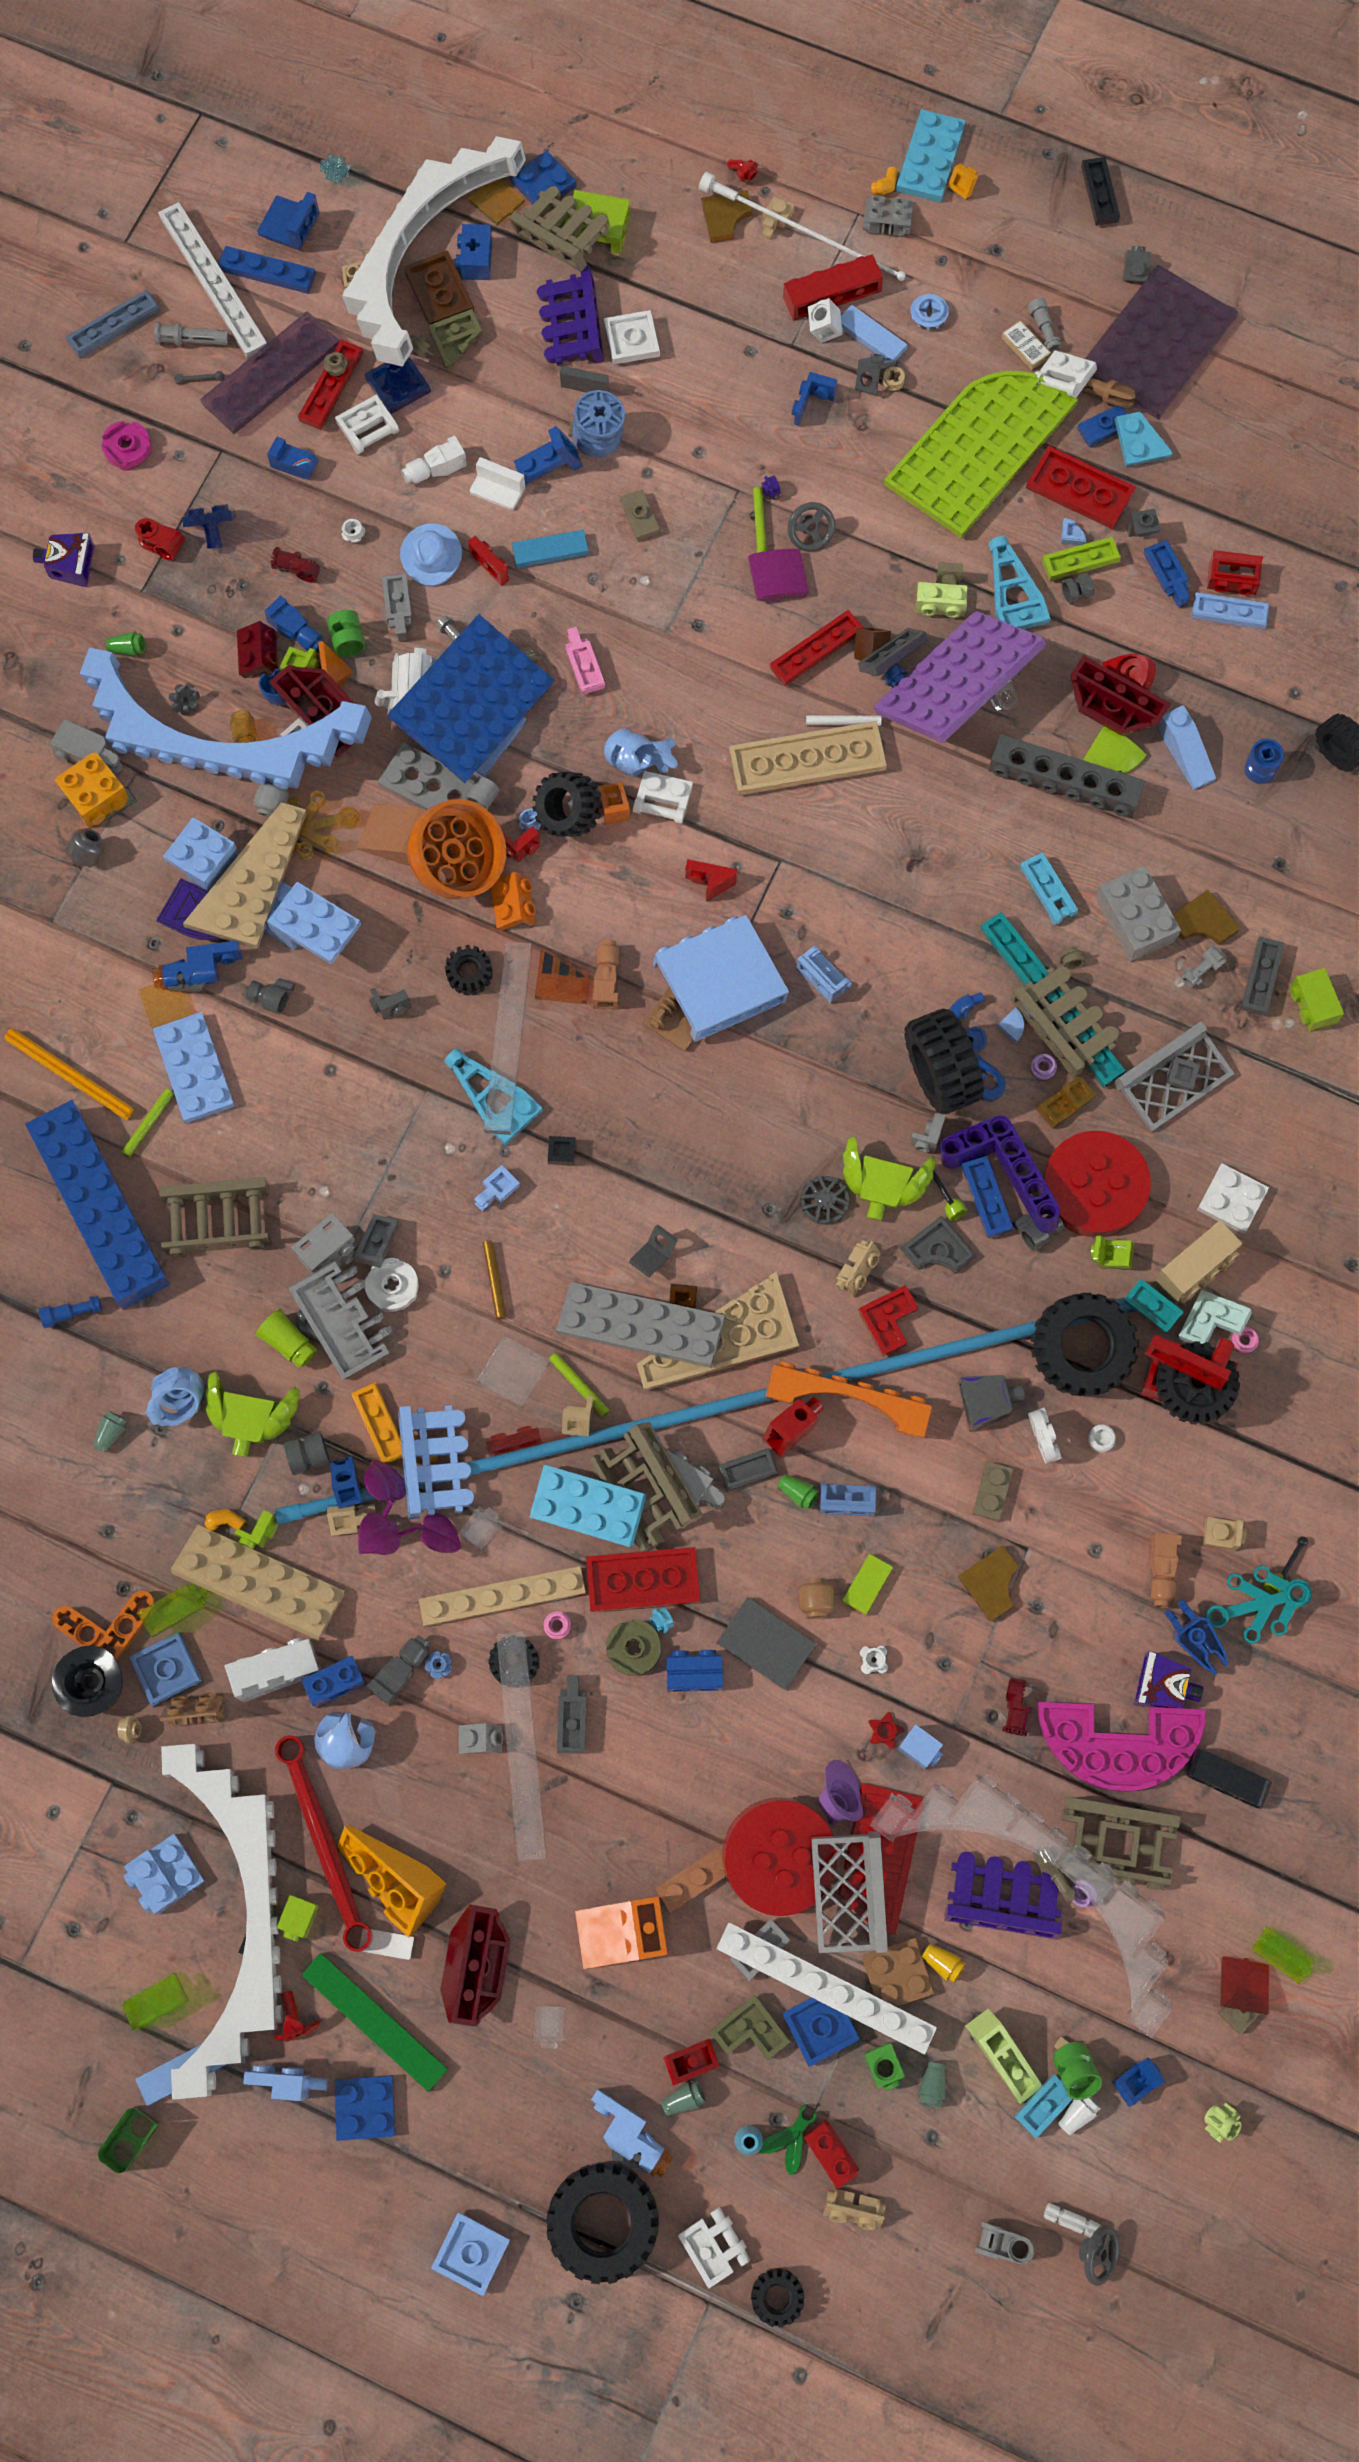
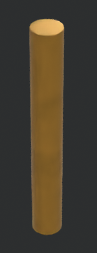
M485 1241L482 1244L496 1319L506 1318V1311L493 1241Z

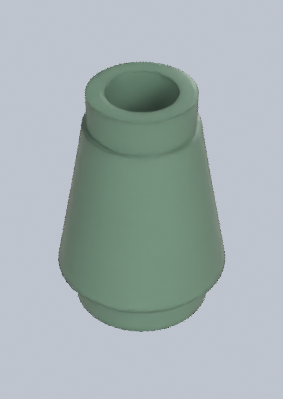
M107 1411L105 1416L102 1415L92 1446L107 1453L108 1449L126 1429L124 1425L127 1420L111 1411Z
M928 2062V2068L917 2093L919 2104L932 2108H941L942 2102H945V2065Z
M697 2080L692 2083L687 2081L666 2096V2098L661 2099L662 2108L667 2116L700 2109L701 2105L706 2103L704 2092Z

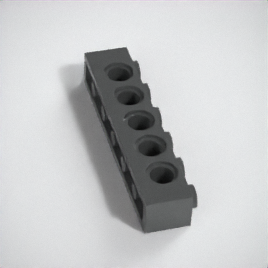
M1000 734L989 767V771L998 777H1009L1023 785H1034L1048 793H1058L1065 795L1073 801L1080 800L1089 803L1094 808H1105L1114 811L1119 816L1133 817L1145 783L1143 779ZM1013 760H1019L1023 764L1017 765L1013 763ZM1036 768H1044L1047 772H1039ZM1066 775L1070 777L1071 780H1064L1060 776ZM1085 783H1091L1095 788H1089ZM1109 791H1116L1119 795L1113 796Z

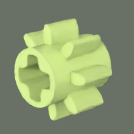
M1227 2103L1222 2108L1219 2105H1214L1205 2115V2123L1208 2124L1205 2130L1219 2143L1222 2142L1223 2138L1231 2141L1237 2137L1241 2130V2123L1238 2121L1241 2115Z

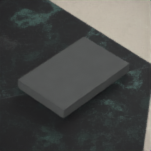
M748 1597L717 1641L719 1646L783 1690L787 1689L816 1646V1643Z

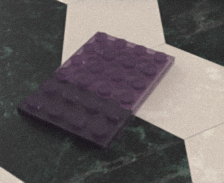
M1157 265L1085 358L1086 360L1096 362L1097 370L1092 378L1107 383L1113 379L1118 381L1119 384L1132 388L1136 393L1133 405L1159 420L1235 321L1238 312L1162 266Z

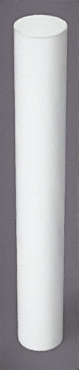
M806 715V726H849L877 721L878 726H881V716Z

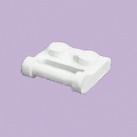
M1055 350L1041 370L1036 371L1035 374H1037L1038 378L1044 376L1045 382L1039 381L1038 384L1041 383L1047 387L1067 392L1068 396L1076 398L1096 372L1097 366L1096 362Z
M377 394L335 417L336 423L351 443L357 455L364 452V448L389 434L395 435L400 432L397 423ZM383 421L385 422V426L360 440L357 436Z
M644 771L637 798L634 802L633 813L641 814L643 812L673 819L675 823L682 824L693 788V782ZM645 799L677 806L678 808L675 810L645 803Z

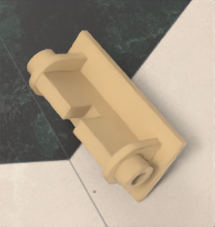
M864 1240L857 1243L848 1258L849 1262L855 1264L854 1267L844 1264L839 1275L836 1277L837 1283L835 1285L841 1290L847 1288L852 1297H855L858 1291L864 1287L868 1274L879 1261L881 1253L873 1241L870 1244Z
M836 2188L834 2191L828 2190L827 2204L823 2215L829 2216L830 2220L837 2223H846L847 2221L857 2223L860 2228L866 2230L881 2228L886 2204L880 2203L881 2199L860 2195L859 2203L855 2205L853 2204L855 2193Z

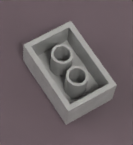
M1145 865L1099 885L1095 898L1130 962L1176 942L1181 929Z

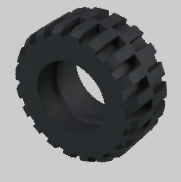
M942 1008L909 1021L904 1029L909 1059L913 1065V1070L918 1078L920 1087L923 1089L926 1098L930 1101L931 1106L935 1108V1111L941 1114H949L979 1102L984 1094L982 1071L967 1032L962 1027L959 1018H956L954 1012Z
M1089 1292L1061 1298L1042 1312V1317L1037 1319L1034 1325L1036 1327L1035 1333L1031 1336V1342H1034V1349L1031 1350L1032 1358H1036L1037 1365L1035 1366L1038 1372L1043 1373L1045 1376L1044 1380L1049 1385L1053 1384L1056 1386V1390L1062 1393H1069L1072 1396H1093L1109 1392L1110 1389L1118 1387L1122 1384V1380L1131 1374L1132 1370L1130 1368L1132 1364L1137 1362L1138 1355H1135L1136 1348H1139V1340L1135 1339L1134 1332L1138 1331L1136 1325L1130 1323L1129 1318L1131 1316L1127 1310L1122 1311L1119 1308L1121 1304L1115 1300H1108L1105 1295H1094ZM1087 1319L1096 1322L1107 1336V1356L1104 1362L1094 1369L1080 1370L1074 1368L1063 1356L1061 1350L1063 1331L1076 1320Z
M598 2162L597 2164L583 2166L571 2173L556 2190L547 2212V2239L550 2241L554 2257H557L561 2262V2266L566 2271L572 2272L575 2278L579 2280L585 2279L591 2281V2284L599 2285L601 2282H608V2284L616 2283L622 2278L626 2279L633 2275L638 2268L645 2264L650 2253H652L658 2235L659 2214L655 2198L651 2194L649 2186L638 2177V2174L616 2163L606 2164V2162ZM600 2193L611 2194L619 2198L627 2207L631 2220L630 2231L626 2240L616 2249L607 2252L594 2251L585 2246L578 2237L575 2227L576 2213L580 2205L590 2196Z

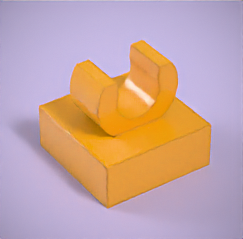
M961 163L956 165L948 187L966 200L973 192L978 179V171L971 166L966 168Z

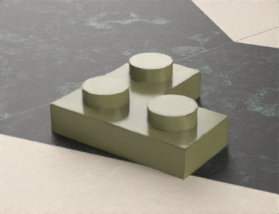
M755 1995L710 2030V2033L727 2055L749 2037L767 2060L790 2043Z

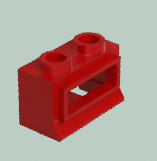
M1214 550L1209 563L1207 589L1215 590L1216 592H1235L1244 596L1256 595L1260 586L1263 556ZM1219 564L1230 565L1231 571H1238L1240 567L1253 568L1254 576L1218 572Z
M827 2119L803 2135L837 2189L858 2175L856 2173L859 2171L858 2166Z

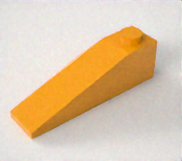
M350 1825L344 1827L337 1847L355 1873L362 1874L371 1886L368 1891L372 1897L377 1895L386 1907L383 1912L387 1918L409 1938L439 1904L447 1884L426 1865Z

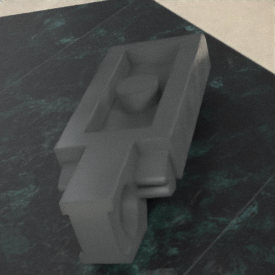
M567 1675V1690H560V1696H558L557 1753L585 1754L587 1697H585L586 1690H579V1675Z

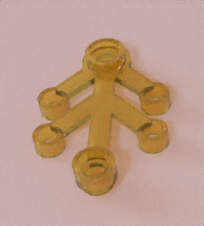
M314 791L310 794V804L306 808L307 814L299 835L323 847L326 852L333 853L338 849L337 839L332 835L323 836L316 831L339 824L346 829L355 828L360 821L359 814L354 807L346 806L338 814L312 820L319 808L323 807L326 803L324 794L321 791ZM316 797L322 798L320 802H314L313 800ZM288 798L286 804L291 805L295 803L297 807L301 808L300 801L297 798ZM346 813L353 814L350 818L344 817ZM296 841L293 851L298 853L302 859H310L314 854L312 845L308 842L298 843ZM332 841L334 845L327 847L326 843ZM304 848L310 849L308 853H301Z

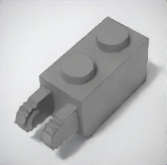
M63 720L50 742V746L55 753L54 756L64 763L70 761L76 764L89 754L95 752L114 775H118L122 771L123 765L119 761L118 755L110 751L103 736L70 721Z
M667 1450L669 1457L696 1504L699 1506L703 1502L715 1510L724 1507V1493L722 1491L719 1492V1489L713 1486V1479L710 1477L711 1473L700 1465L695 1468L687 1463L689 1459L680 1452L674 1451V1453H671Z

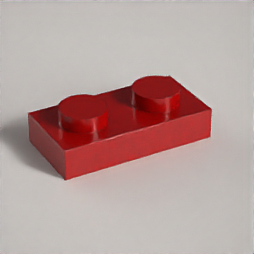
M476 536L472 537L468 541L470 555L503 586L509 581V567L501 557L497 558L493 554L487 542H481Z

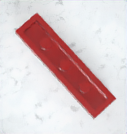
M340 340L334 352L343 354V358L347 359L345 372L339 376H332L324 368L298 415L299 422L319 430L322 429L363 355L362 347Z
M847 610L771 662L770 669L786 686L856 637V629L864 627Z

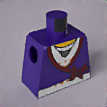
M89 533L51 535L48 540L47 549L34 548L33 561L34 563L44 564V568L51 579L87 587L95 546Z
M1148 1651L1144 1655L1134 1705L1140 1707L1183 1708L1185 1699L1201 1701L1204 1686L1189 1682L1190 1668L1155 1652Z

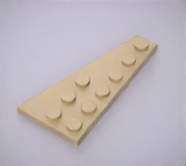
M281 802L184 921V927L229 941H238L239 944L258 949L307 814L306 809Z
M775 1271L767 1279L758 1285H754L746 1293L714 1312L725 1315V1322L712 1368L649 1355L637 1363L644 1391L798 1349L799 1344L777 1272Z

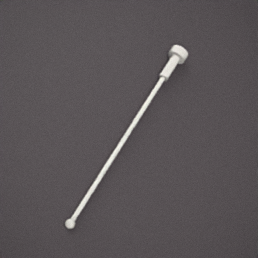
M707 171L701 178L698 189L706 194L712 190L732 201L738 200L856 258L864 256L739 196L737 191L716 182L715 175ZM877 262L879 269L896 276L898 281L905 279L906 275L903 271L897 272Z

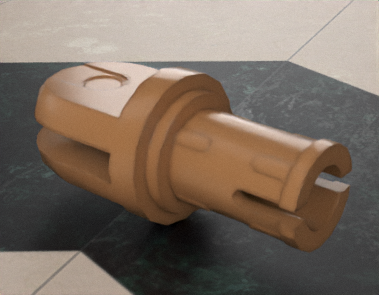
M1091 377L1086 384L1087 387L1083 388L1084 392L1102 397L1103 403L1107 405L1113 404L1124 408L1131 407L1136 397V393L1132 388L1119 384L1118 381L1113 379L1107 383Z

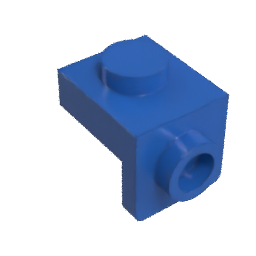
M1147 2057L1134 2063L1113 2080L1112 2083L1128 2107H1131L1153 2089L1162 2086L1165 2080L1157 2065Z

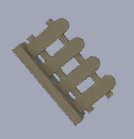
M556 186L549 187L545 192L541 191L538 194L539 199L532 207L524 209L522 212L523 216L516 211L511 214L509 220L516 234L580 272L587 266L583 255L585 253L590 254L592 251L591 246L600 236L603 235L605 237L609 233L607 229L610 226V222L606 215H599L592 220L593 211L588 205H583L576 211L577 203L573 196H566L562 201H559L561 193ZM552 207H555L552 210V212L544 219L543 217L548 213V211ZM570 216L571 218L566 222V224L562 228H559L560 225ZM586 225L587 228L582 232V234H581L578 238H576L575 236H576V235L584 228V226Z
M1050 967L1046 971L1048 975L1036 984H1033L1031 981L1025 986L1027 990L1022 985L1013 990L1010 1000L1074 1079L1082 1074L1085 1062L1090 1066L1095 1061L1092 1057L1105 1048L1111 1051L1116 1047L1114 1042L1119 1036V1031L1114 1026H1108L1105 1029L1101 1028L1098 1024L1103 1016L1101 1008L1092 1006L1086 1009L1082 1002L1085 1001L1087 992L1080 986L1072 990L1067 986L1066 983L1071 976V972L1067 967H1059L1056 970ZM1059 988L1064 995L1049 1004L1045 997ZM1075 1008L1080 1015L1065 1024L1061 1017ZM1052 1023H1055L1059 1030H1057ZM1091 1028L1096 1035L1081 1044L1077 1037ZM1069 1042H1070L1071 1045L1075 1048L1074 1050H1073V1049L1071 1048V1046L1068 1044Z

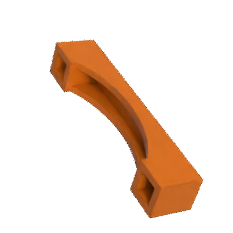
M780 1361L779 1366H772L765 1393L766 1398L792 1404L795 1397L807 1394L829 1393L843 1395L867 1403L882 1412L896 1425V1432L919 1438L925 1437L932 1406L927 1405L924 1398L910 1396V1400L900 1398V1392L884 1389V1393L873 1390L874 1385L858 1382V1386L847 1384V1378L832 1375L831 1379L821 1377L822 1372L806 1368L805 1372L795 1370L796 1365Z

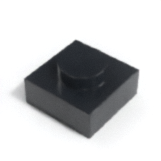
M549 1136L548 1164L574 1165L576 1137Z

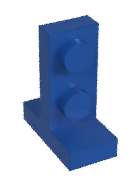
M557 426L548 430L551 438L550 442L514 460L517 472L524 474L525 485L566 463L574 471L583 467L576 446Z

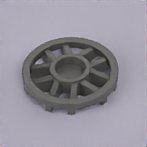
M818 1176L808 1181L800 1197V1204L804 1214L811 1221L824 1225L832 1224L842 1219L847 1213L850 1203L846 1186L839 1179L829 1176ZM823 1181H829L832 1183L829 1185L828 1188H826ZM819 1182L822 1190L818 1191L813 1184ZM835 1185H838L841 1189L833 1193L831 1190ZM810 1187L814 1194L805 1195ZM844 1193L845 1200H842L837 1197ZM804 1200H814V1203L805 1205ZM835 1203L844 1205V1209H838L834 1206ZM817 1208L816 1216H813L808 1211ZM830 1210L839 1215L830 1219ZM820 1211H826V1220L819 1219Z

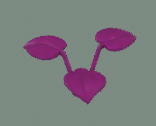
M371 1461L369 1463V1467L364 1475L366 1489L374 1498L381 1501L387 1500V1506L382 1515L377 1512H371L362 1519L358 1532L359 1554H393L399 1549L400 1538L417 1530L422 1531L421 1541L434 1551L455 1553L461 1549V1542L456 1528L447 1517L439 1513H435V1515L427 1514L423 1519V1525L418 1524L402 1532H397L398 1527L396 1523L386 1518L393 1505V1499L401 1500L404 1498L406 1493L405 1482L401 1475L388 1464L379 1461Z

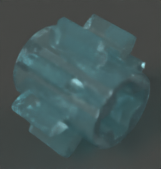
M328 154L327 160H321L320 172L325 173L326 180L342 182L343 177H349L350 165L345 164V157Z

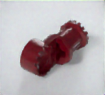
M276 547L273 550V556H271L273 559L271 560L272 569L282 568L290 570L292 574H295L305 582H316L320 571V566L316 562L312 563V560L308 562V559H301V553L297 551L295 553L281 551L280 547Z
M1010 1677L1006 1693L1009 1712L1006 1726L1002 1728L1003 1732L1011 1734L1015 1732L1017 1736H1027V1731L1025 1730L1028 1713H1031L1032 1708L1021 1705L1024 1696L1023 1691H1025L1023 1687H1026V1680Z

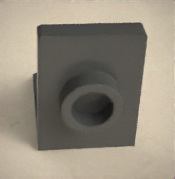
M871 354L869 358L860 359L858 361L855 389L877 394L880 369L895 366L896 361L887 359L881 354ZM865 372L870 373L873 379L869 387L862 380Z
M657 1224L648 1242L630 1259L629 1263L650 1278L670 1258L678 1239ZM657 1235L666 1238L668 1241L667 1247L659 1243Z

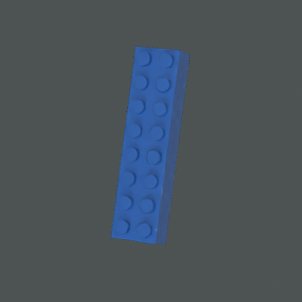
M70 1100L25 1123L117 1304L122 1309H125L169 1286L170 1283L74 1101Z

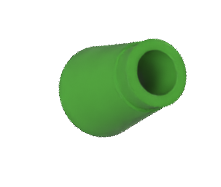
M136 631L107 638L106 640L107 651L115 654L139 656V654L145 652L144 636Z
M785 1474L778 1483V1488L800 1509H811L820 1494L815 1489L816 1486L788 1474Z

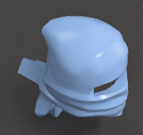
M623 728L615 731L608 738L604 746L606 761L620 772L631 777L638 776L645 769L656 765L659 773H667L668 766L676 768L678 765L676 758L671 754V748L676 746L672 737L663 741H649L642 734L634 733L628 728Z

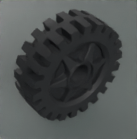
M1194 1341L1190 1344L1188 1342L1180 1346L1209 1361L1216 1346L1212 1347L1211 1343L1205 1342L1201 1344L1200 1341ZM1229 1359L1225 1368L1230 1370L1231 1373L1221 1390L1206 1383H1203L1204 1388L1198 1389L1191 1382L1193 1377L1161 1363L1155 1383L1156 1389H1158L1157 1396L1159 1400H1162L1163 1408L1165 1410L1168 1409L1171 1416H1177L1179 1421H1188L1193 1425L1201 1423V1425L1207 1424L1222 1417L1234 1404L1240 1389V1382H1238L1240 1377L1239 1371L1235 1370V1362H1231Z

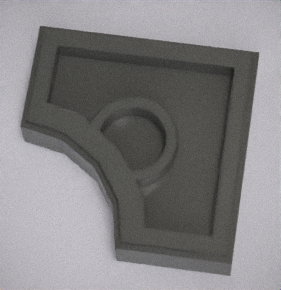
M943 1216L936 1219L900 1249L916 1269L925 1265L938 1264L947 1267L954 1274L976 1256Z

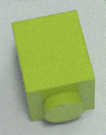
M290 1895L277 1926L278 1929L283 1930L282 1936L298 1942L299 1937L307 1939L320 1906Z

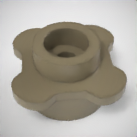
M412 334L410 336L413 339L411 343L416 354L422 358H425L427 354L431 356L434 354L430 349L432 344L422 335L417 337Z

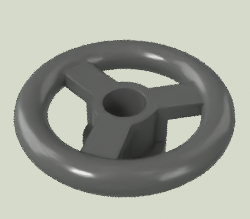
M805 503L796 508L789 518V538L797 548L803 551H817L825 547L834 535V516L830 509L821 503ZM808 510H817L814 515L811 514V513L803 514V515L799 518L798 523H796L798 517H799L802 513H804L805 511H808ZM825 515L828 521V529L825 536L821 539L818 533L819 522ZM813 522V527L807 529L808 524ZM795 531H802L804 534L811 535L814 544H806L800 541Z
M1102 2225L1096 2229L1091 2238L1087 2237L1082 2241L1079 2257L1084 2262L1085 2274L1091 2284L1099 2286L1107 2282L1117 2264L1119 2238L1112 2226ZM1110 2240V2255L1108 2258V2245ZM1101 2264L1104 2271L1099 2276H1096L1094 2268Z

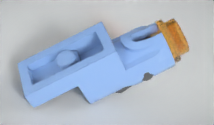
M597 2089L591 2099L596 2103L593 2108L606 2117L610 2113L615 2116L603 2136L607 2145L612 2149V2159L643 2173H650L652 2176L656 2174L662 2178L673 2159V2156L668 2154L669 2150L659 2145L647 2132L645 2134L641 2132L647 2122L646 2119L600 2089Z

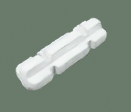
M1048 2203L1044 2210L1043 2217L1054 2223L1057 2221L1059 2225L1080 2234L1084 2232V2235L1090 2238L1096 2229L1101 2226L1090 2219L1087 2221L1085 2217L1064 2208L1060 2210L1059 2206Z

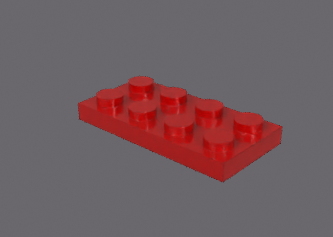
M1048 446L1029 478L1026 489L1113 530L1133 496L1136 486Z
M695 1547L586 1556L591 1613L700 1603Z

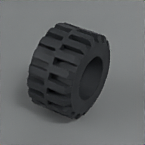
M575 772L551 773L549 778L544 777L541 780L542 785H537L535 790L538 793L533 795V801H535V806H532L533 812H537L535 819L537 822H541L540 827L543 830H548V834L560 837H577L589 833L590 828H594L597 825L595 820L601 817L599 808H603V803L599 802V798L602 796L601 792L596 791L598 786L595 782H591L590 777ZM567 792L570 794L573 803L572 811L568 817L565 815L562 806L563 798Z

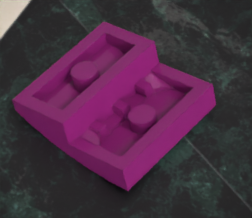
M800 549L770 550L748 556L757 601L779 602L782 597H806L809 593Z

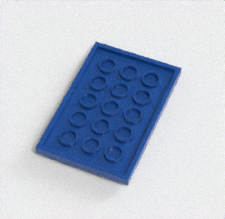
M478 614L393 707L387 717L462 782L466 783L555 680L485 618Z

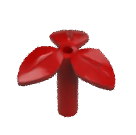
M286 1991L281 1994L286 2012L283 2025L284 2034L274 2035V2039L287 2042L297 2040V2036L305 2037L311 2034L322 2022L321 2018L310 2025L304 2026L299 2019L293 1992Z

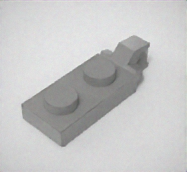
M404 573L382 576L387 622L390 629H396L397 640L406 641L408 640L406 627L412 626L407 575Z

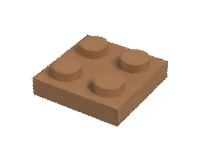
M916 1938L888 1946V1952L876 1953L874 1951L861 1956L873 1995L897 2007L934 1994Z

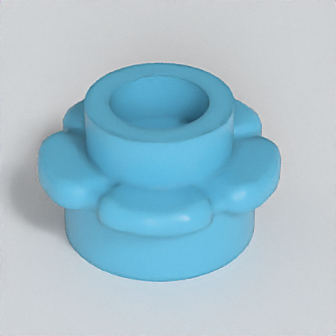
M664 1607L652 1610L653 1616L649 1618L652 1627L656 1632L661 1631L663 1634H666L668 1629L674 1626L670 1613Z

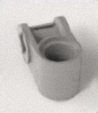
M981 2221L983 2230L979 2246L975 2247V2252L1017 2264H1025L1032 2259L1034 2248L1026 2236L1007 2230L1004 2227ZM991 2234H993L992 2241H991V2245H990V2247H989V2243H990V2239H991ZM1019 2240L1027 2244V2252L1022 2257H1016L1012 2254V2246Z

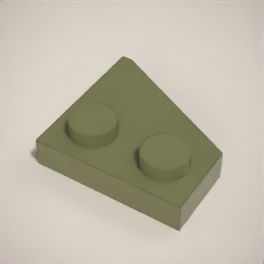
M473 309L428 325L429 333L446 371L450 370L482 335L481 327Z

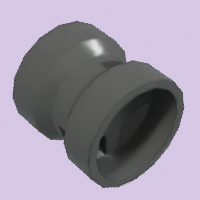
M1087 572L1078 575L1076 579L1068 578L1062 581V591L1066 601L1072 604L1081 597L1086 599L1094 596L1093 581Z

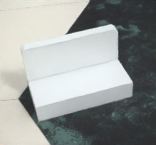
M480 457L476 463L477 477L470 488V494L513 511L525 490L524 474Z

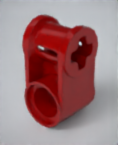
M143 518L135 525L136 534L139 536V545L165 560L173 561L185 542L184 536L179 531L150 518Z

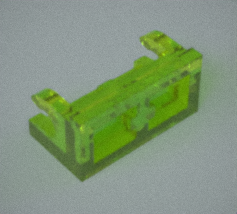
M172 1973L144 1991L125 2000L122 2008L132 2030L136 2031L189 2002V1999L177 1974Z

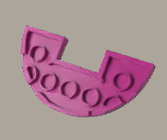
M1037 1702L1038 1719L1042 1734L1057 1760L1070 1773L1082 1781L1101 1789L1118 1792L1147 1789L1174 1776L1185 1766L1197 1745H1199L1206 1719V1710L1149 1707L1148 1735L1094 1733V1704Z

